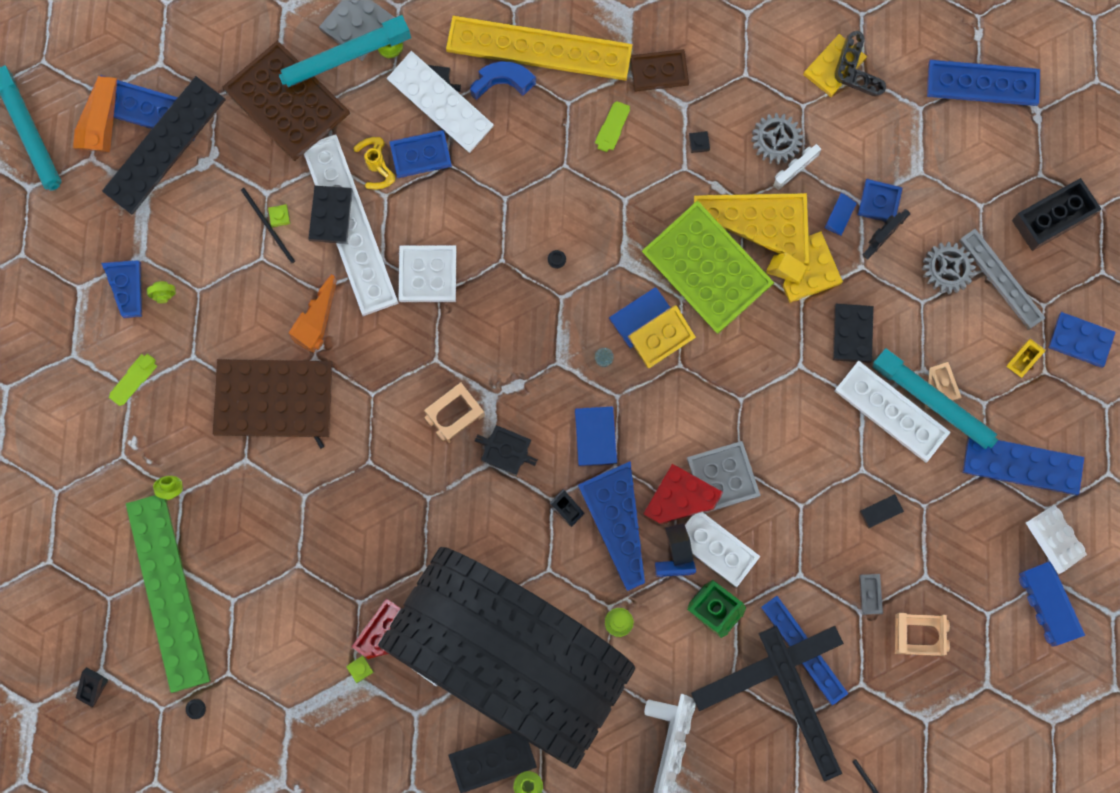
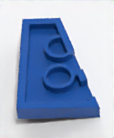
M136 260L101 263L121 316L123 318L142 317L141 262Z

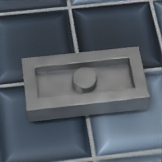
M880 574L859 575L862 615L883 614Z

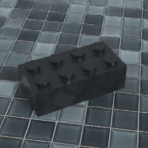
M1080 178L1019 212L1012 222L1030 249L1034 251L1091 219L1102 208Z

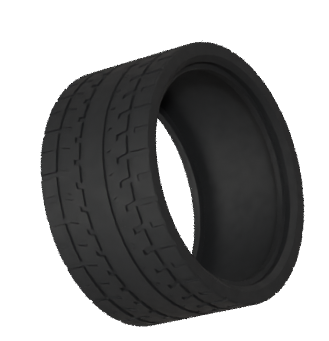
M440 547L430 561L431 565L427 566L418 580V586L413 588L403 604L404 608L399 610L389 626L391 629L386 631L378 646L511 732L569 767L577 769L585 755L584 751L589 749L599 732L597 729L602 727L612 710L610 707L615 705L625 688L624 684H627L635 671L634 664L608 642L542 598L472 558L452 549Z

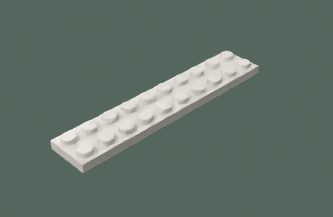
M335 134L321 139L307 150L304 156L315 185L352 188L353 190L347 244H336L361 313L365 316L399 304L338 137Z

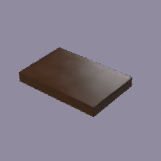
M684 49L631 55L630 64L634 92L689 86Z

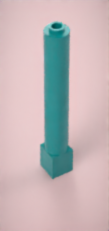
M403 15L383 22L382 27L281 69L282 74H279L280 80L283 85L293 86L390 44L392 47L411 39L410 30Z
M4 65L0 67V96L44 189L56 190L60 187L62 180L23 101L12 73Z
M885 348L874 361L873 369L889 381L893 380L984 449H987V447L992 449L998 441L996 438L998 434L905 366L904 361Z

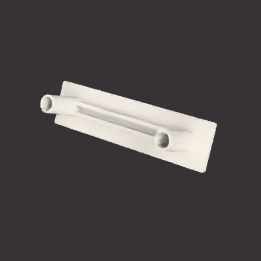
M681 694L678 706L648 700L645 705V715L670 722L653 793H675L677 788L675 779L681 770L682 758L686 749V742L684 741L686 734H689L691 719L695 711L694 699L684 694Z

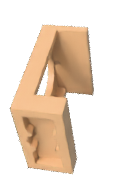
M461 382L424 410L426 414L425 420L430 426L435 425L438 429L436 433L442 441L446 439L448 443L451 442L450 439L476 419L480 420L485 416L483 409ZM459 396L471 409V411L448 427H443L437 422L438 412Z
M895 614V654L947 655V652L950 650V642L947 640L950 622L947 620V615ZM907 625L932 626L939 632V640L934 645L907 644Z

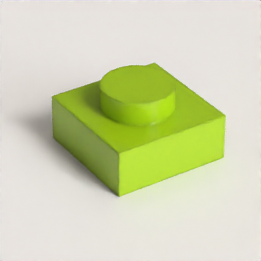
M287 204L268 208L272 227L291 224Z
M364 656L346 666L356 683L374 673Z

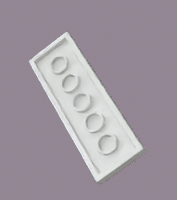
M412 51L387 77L389 82L469 153L494 127L493 123Z
M860 361L856 363L835 389L837 394L925 463L928 462L951 433Z

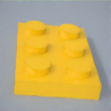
M840 34L837 35L803 74L830 97L843 85L835 79V70L845 42V38ZM850 52L846 53L847 61L852 62L854 59L853 54ZM861 52L856 69H858L859 66L867 58V56L863 52ZM846 68L844 71L841 72L843 74V78L847 76L845 74Z
M677 305L672 306L628 335L647 368H651L696 338Z

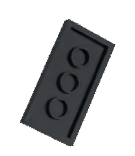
M510 733L448 755L460 793L537 768L529 742L515 733Z

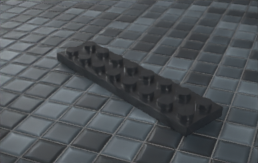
M195 76L102 192L133 215L226 99Z

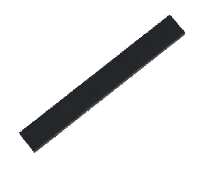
M777 625L759 632L760 639L823 781L825 782L841 775L842 771Z
M833 626L788 647L787 650L794 665L798 666L844 643L836 626ZM766 657L692 692L691 695L698 710L701 711L776 676L769 657Z

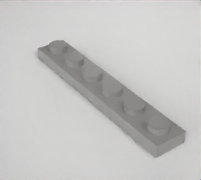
M976 229L959 240L962 246L965 247V250L971 252L970 256L974 258L976 264L1028 330L1045 319V316Z

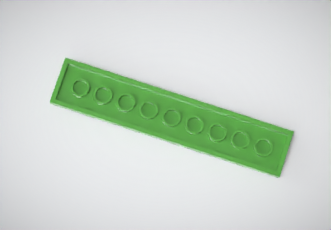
M154 495L126 503L170 692L175 693L209 683L211 680L167 500Z

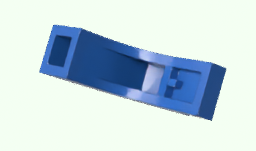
M496 62L478 71L480 80L477 79L472 83L470 91L471 96L477 100L492 86L508 84L524 96L536 85V77L519 64Z

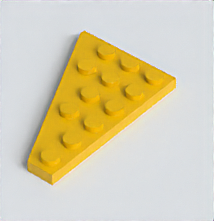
M807 193L694 196V203L698 200L725 230L778 254L787 253L804 265H809Z

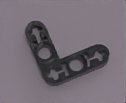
M853 31L845 39L835 70V79L839 83L871 96H879L885 92L886 83L878 77L856 69L865 38L860 31ZM856 36V40L858 42L854 44V40L852 38ZM847 52L853 54L854 59L852 62L847 61L845 57ZM846 68L845 74L847 76L843 78V74L841 72L844 71ZM858 76L863 77V86L858 85L856 81ZM869 84H870V85L878 84V88H880V90L875 91L876 88H875L874 86H869V87H867V86H868Z

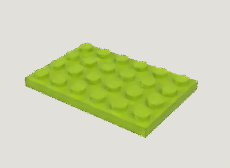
M698 200L642 250V253L717 334L774 284L771 278Z

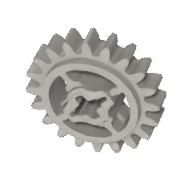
M775 113L774 118L768 114L767 121L761 118L760 123H756V129H753L752 132L754 136L751 142L755 143L753 149H758L756 155L764 154L763 161L768 157L770 164L773 159L776 160L777 164L780 163L781 159L784 163H787L788 157L793 160L794 154L799 153V148L803 144L800 142L803 139V135H799L802 129H796L798 122L792 124V117L785 120V114L781 118L778 117L777 113ZM771 127H776L775 129L766 132L767 129ZM784 129L790 134L791 138L785 133ZM777 134H779V137H778L779 140H778L777 144H775V142H776L775 139H776V137H777ZM763 139H765L766 142L770 145V148L765 144ZM789 146L787 149L778 151L782 147Z
M947 242L945 247L942 243L938 245V248L933 246L932 252L928 251L926 254L928 258L923 260V263L927 264L922 267V270L927 271L923 277L930 278L927 284L934 283L933 289L939 286L940 293L944 289L947 290L948 294L952 292V289L955 293H958L960 288L964 290L966 284L969 285L972 282L970 278L975 276V273L971 271L976 266L970 265L974 258L968 259L971 252L963 253L965 247L963 246L961 249H958V243L951 247L950 242ZM936 259L939 261V271L937 272L935 270ZM960 264L962 265L963 269L962 277L958 274L960 272Z

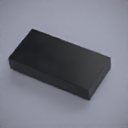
M895 494L860 511L868 529L904 512Z

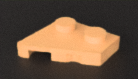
M949 362L930 368L928 383L953 401L962 398ZM925 405V410L931 409L927 405Z

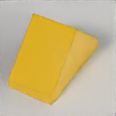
M782 253L773 256L766 273L800 284L808 267L791 255Z
M1030 338L1022 345L1006 367L1022 378L1046 350Z

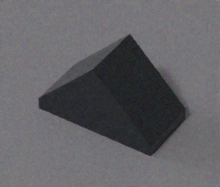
M564 489L550 502V508L570 527L585 514Z
M685 524L666 527L665 531L674 566L693 562L691 542Z

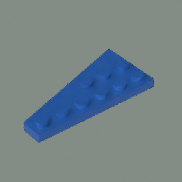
M631 461L578 485L626 591L645 584Z

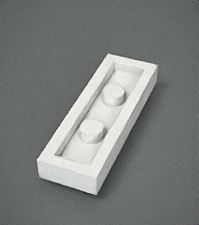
M817 144L812 148L810 146L806 148L801 158L792 160L786 171L781 170L775 176L773 186L780 190L819 156L821 148Z

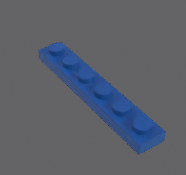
M778 596L761 607L774 626L777 625L782 638L789 647L808 638ZM821 655L802 663V666L831 706L848 695V692Z

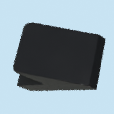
M86 667L81 673L76 699L93 708L107 685L108 679Z

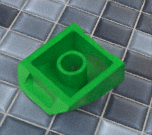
M711 580L704 584L689 602L687 610L722 638L728 635L729 631L743 617L746 607L743 602L714 580Z

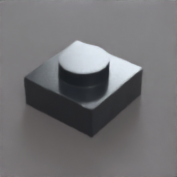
M708 131L689 133L691 153L710 151Z

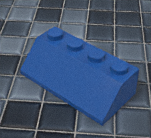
M1050 561L1019 573V582L1029 595L1027 596L1028 602L1037 613V622L1043 626L1045 631L1044 637L1048 644L1054 647L1085 636L1058 574Z

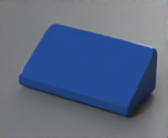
M841 193L825 225V229L842 236L857 203Z
M673 561L655 563V574L657 577L694 575L696 573L694 561L674 566Z

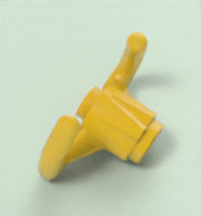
M381 137L366 138L355 145L353 150L359 152L362 148L374 144V147L364 154L366 166L373 172L378 171L386 179L378 183L367 182L365 187L372 190L386 188L393 184L396 178L395 174L386 167L381 153L385 142Z

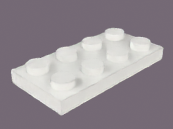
M703 512L693 515L685 524L691 542L692 554L737 588L760 556Z

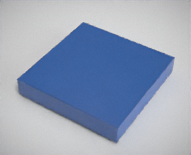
M866 179L858 215L884 222L891 215L895 217L903 187Z

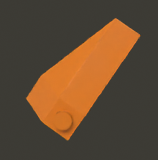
M98 76L75 128L73 149L110 153L117 78Z
M332 274L319 289L318 298L309 302L307 313L302 312L288 333L294 343L312 353L316 349L319 350L324 342L322 339L324 338L337 283L335 276Z

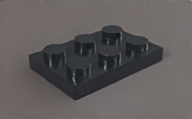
M314 185L309 241L347 244L352 188Z
M835 304L833 360L872 362L874 306Z

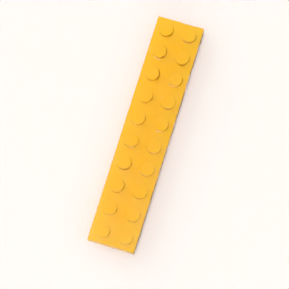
M452 16L446 52L627 81L633 44Z

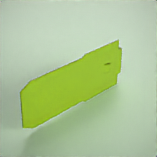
M618 101L612 105L595 141V144H598L599 150L608 152L609 149L614 150L622 127L630 112V106Z
M148 353L145 356L141 354L110 392L109 398L119 406L124 405L157 368V365L154 364L156 360Z

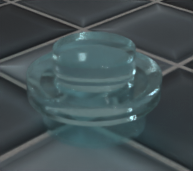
M600 348L596 351L595 361L599 366L607 367L613 362L614 355L610 349Z

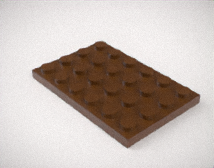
M277 40L222 86V88L296 161L350 114V111L315 76L290 87L287 84L283 85L279 74H282L281 69L296 64L299 61Z
M217 359L213 435L329 437L332 361Z

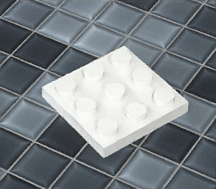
M400 246L399 302H456V246Z
M1055 505L1026 522L1058 574L1066 571L1087 555L1083 544L1077 540L1072 527L1066 523L1063 513Z

